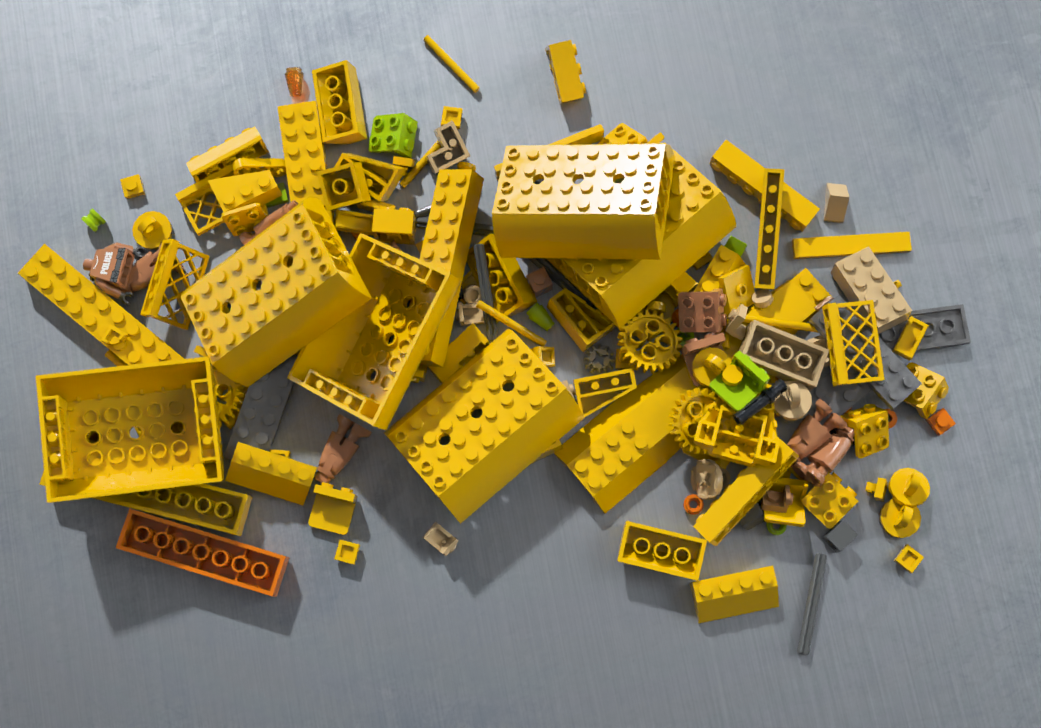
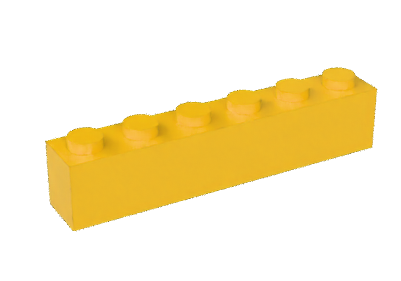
M725 140L710 160L712 168L719 173L725 174L731 183H737L746 194L753 195L761 204L764 167L728 140ZM783 182L781 219L784 218L792 228L803 232L820 208Z
M764 168L755 289H775L785 169Z
M780 438L775 465L763 466L756 464L755 467L748 466L746 469L741 470L737 479L724 489L720 498L715 499L710 504L709 510L697 518L696 524L693 527L712 545L717 546L798 459L799 455Z

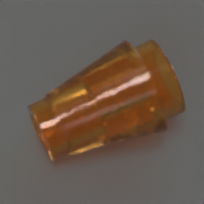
M299 67L286 69L285 78L291 97L301 96L304 73Z

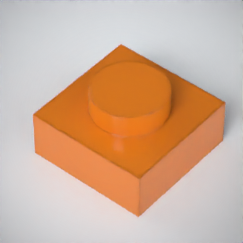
M944 408L926 420L938 436L956 424Z

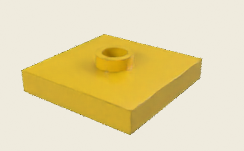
M742 265L718 278L720 289H723V294H726V306L724 307L727 316L732 309H737L740 304L746 307L754 304L752 295L755 293L749 265Z

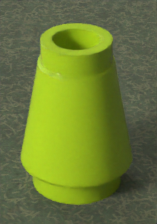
M538 302L526 312L531 321L546 331L555 324L544 306Z

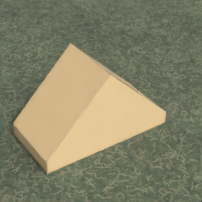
M826 183L823 221L844 222L849 202V193L846 185Z

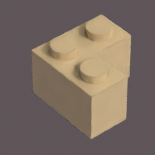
M453 121L433 131L442 147L425 157L434 175L439 173V169H447L470 157Z

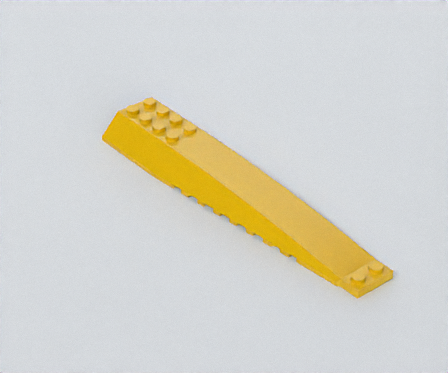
M805 268L793 279L786 281L771 292L773 301L769 306L757 308L753 304L748 308L746 315L807 323L817 313L814 307L831 295ZM742 322L741 324L747 328L749 323ZM774 327L791 335H794L796 332L799 331L795 329ZM729 334L730 349H726L724 352L730 357L732 362L733 356L739 351L742 340ZM683 355L676 358L674 364L670 363L669 369L663 367L662 372L657 371L638 384L636 389L615 400L563 443V449L554 453L565 468L567 467L589 492L592 500L604 514L662 467L681 448L679 447L680 442L674 441L677 435L670 434L674 429V426L668 425L673 422V419L669 418V415H674L671 407H677L675 400H681L680 394L687 395V390L707 388L703 385L698 387L693 385ZM692 405V406H691V413L693 414V412H694V406Z

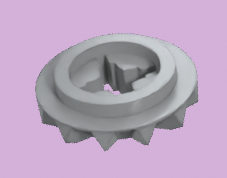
M597 344L592 345L586 350L583 361L590 373L599 375L609 373L613 369L615 356L609 346ZM596 352L600 357L606 356L603 359V366L599 362H594Z

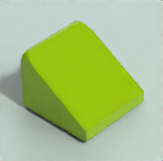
M730 236L725 247L736 252L741 257L747 244Z

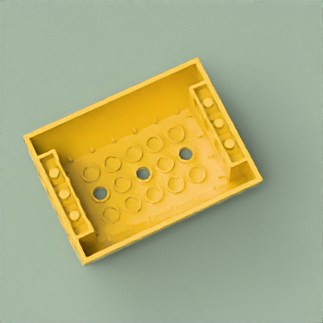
M667 143L506 146L492 210L493 231L500 257L660 260L675 161L672 147ZM620 178L625 179V180H624L622 183H620V184H615V183H614L617 179H620ZM544 179L540 184H534L536 180ZM577 179H584L580 184H574Z
M673 150L675 161L660 260L546 258L619 329L737 227L733 211L722 191L675 150ZM622 178L617 179L614 183H615V184H620V183H622L625 179H622Z
M315 197L304 199L187 288L180 296L202 345L211 360V364L232 381L246 387L251 386L371 299L321 199ZM293 257V264L291 267H288L287 262ZM261 280V289L257 291L256 285Z
M360 233L349 255L371 299L303 347L287 378L377 428L387 430L461 280L449 272ZM413 299L412 305L407 308L408 301ZM394 335V341L389 344V338ZM376 371V377L371 380V374Z
M507 329L383 433L461 524L541 456L540 454L549 446L556 443L557 439H561L585 417L567 388L513 330ZM506 383L514 384L513 390L509 392L504 391L503 387ZM476 409L483 411L479 418L472 417V412ZM449 436L451 440L449 444L441 445V438Z
M209 356L35 375L47 503L223 481L224 461L216 386ZM176 422L183 424V431L180 433L172 431V425ZM134 427L141 429V435L138 438L130 436V431ZM91 432H97L99 440L93 444L89 443L88 435Z

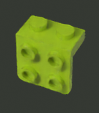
M405 113L375 116L368 151L371 153L394 151L402 157L412 158L418 122Z
M740 350L733 356L730 364L740 367L743 371V378L740 384L737 386L726 385L722 380L721 373L709 385L710 389L736 412L740 411L766 388L770 379L764 369L759 368L748 355L743 354Z

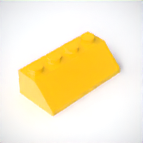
M345 60L312 70L323 143L352 144L366 140L367 134L356 68Z
M256 127L247 128L240 135L226 139L223 144L209 148L206 153L192 157L186 165L194 180L198 182L232 164L237 159L243 157L259 158L269 153Z
M489 234L477 243L484 244L494 309L507 317H512L538 302L517 259L500 257L494 234ZM473 246L468 251L467 263L473 272L472 274L477 284H479L478 272L475 269L476 260Z
M720 245L693 292H711L714 289H720L718 278L742 265H746L739 254Z
M238 442L225 481L303 506L317 467Z
M625 521L617 561L698 581L707 540Z
M773 565L690 582L698 623L779 607L778 584Z

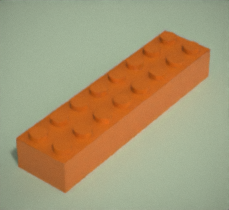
M130 508L115 547L272 597H277L290 558Z

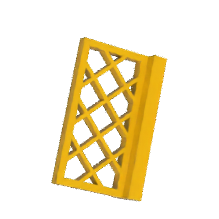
M232 164L175 194L198 236L224 223L222 217H214L216 209H222L218 204L217 198L214 203L206 202L207 196L211 193L214 194L208 180L235 176ZM193 203L200 204L197 213L189 211L187 206ZM204 205L212 207L210 216L201 214ZM199 217L208 219L206 226L199 229L197 226Z
M164 239L140 315L188 330L191 319L180 297L185 290L179 293L175 283L182 280L187 289L190 285L186 277L193 274L196 281L202 278L210 256L182 245L175 239ZM178 249L183 250L186 257L181 261L176 256ZM196 256L202 258L198 268H195L192 258ZM188 261L192 271L184 274L181 264ZM177 267L180 277L173 280L170 273L173 268ZM171 286L175 295L167 299L165 290ZM177 299L180 308L173 311L169 302ZM163 305L166 306L169 312L164 317L158 315L160 307ZM181 311L185 317L183 324L179 323L175 314Z
M873 300L837 304L828 303L824 305L822 310L833 386L885 380ZM868 305L869 314L866 318L857 313L860 306ZM838 308H846L851 312L846 321L839 316ZM853 315L862 321L857 330L848 323ZM865 324L872 331L869 338L859 332ZM845 326L854 332L849 340L842 336V330ZM856 335L865 341L860 350L851 343ZM868 344L874 348L875 352L871 359L862 352ZM848 346L857 352L852 360L845 356L844 351ZM859 355L868 361L863 370L854 364ZM871 364L877 368L878 377H871L865 372ZM852 366L860 374L856 379L848 380L847 371Z

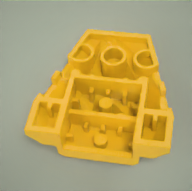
M767 384L765 389H768L772 385ZM718 396L710 405L704 417L698 422L693 443L701 449L707 450L710 456L745 466L755 467L756 464L763 466L775 465L780 443L776 433L777 421L774 418V403L765 406L740 426L733 419V415L737 412Z

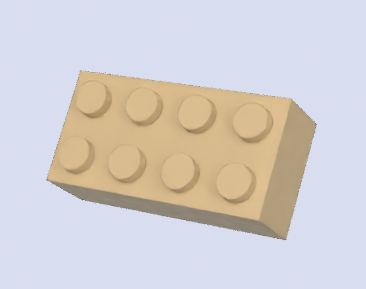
M870 247L858 251L834 264L831 275L849 302L873 300L878 334L908 319L912 309ZM868 305L860 306L857 313L866 318L869 314Z
M753 320L748 324L739 348L743 354L748 355L753 363L759 368L764 369L768 375L783 381H797L807 387L809 391L817 387L829 352L824 347L757 320Z

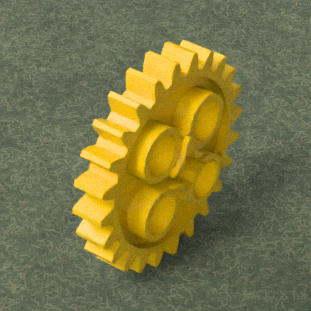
M648 310L645 311L644 315L639 312L619 329L621 332L618 333L617 338L621 340L618 341L617 345L623 346L620 348L619 353H625L623 360L630 359L629 366L636 364V371L643 367V373L650 369L651 373L654 374L656 368L659 372H662L663 366L669 369L670 363L674 364L676 358L681 354L679 351L682 349V345L679 343H681L683 338L677 337L681 331L674 330L677 324H670V317L666 320L663 319L664 313L657 316L656 310H654L652 315L649 314ZM648 326L654 327L656 331L649 330ZM632 336L638 337L640 341H634ZM659 342L666 343L668 347L661 346ZM644 352H649L652 357H646Z
M212 365L216 395L219 399L226 401L225 405L217 401L221 427L222 421L227 424L229 423L228 417L235 419L234 411L240 412L237 406L243 404L239 398L245 396V394L240 392L244 389V386L232 381ZM228 389V392L223 395L224 390Z
M694 388V390H687V395L680 394L681 400H675L677 407H671L674 415H669L673 422L668 425L674 426L670 434L677 435L674 441L680 442L679 447H686L685 451L693 452L694 454H707V450L701 449L693 441L699 420L704 417L718 395H715V392L712 390L708 391V388ZM692 405L694 406V412H693V414L691 413V406H692ZM689 426H691L692 429L690 434L688 432Z

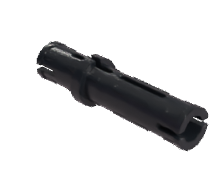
M779 379L768 389H763L758 397L733 415L734 421L742 426L765 406L774 403L780 394L788 390L785 382Z

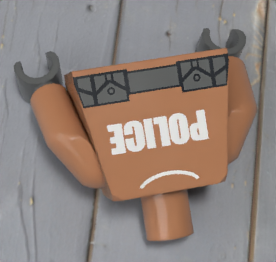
M114 243L104 249H98L95 252L94 259H85L83 269L90 271V276L103 292L117 299L120 297L123 304L130 305L131 303L125 300V296L134 298L133 293H123L122 290L126 291L134 258L139 260L143 257V255H139L137 252L145 253V248L139 246L133 249V246Z

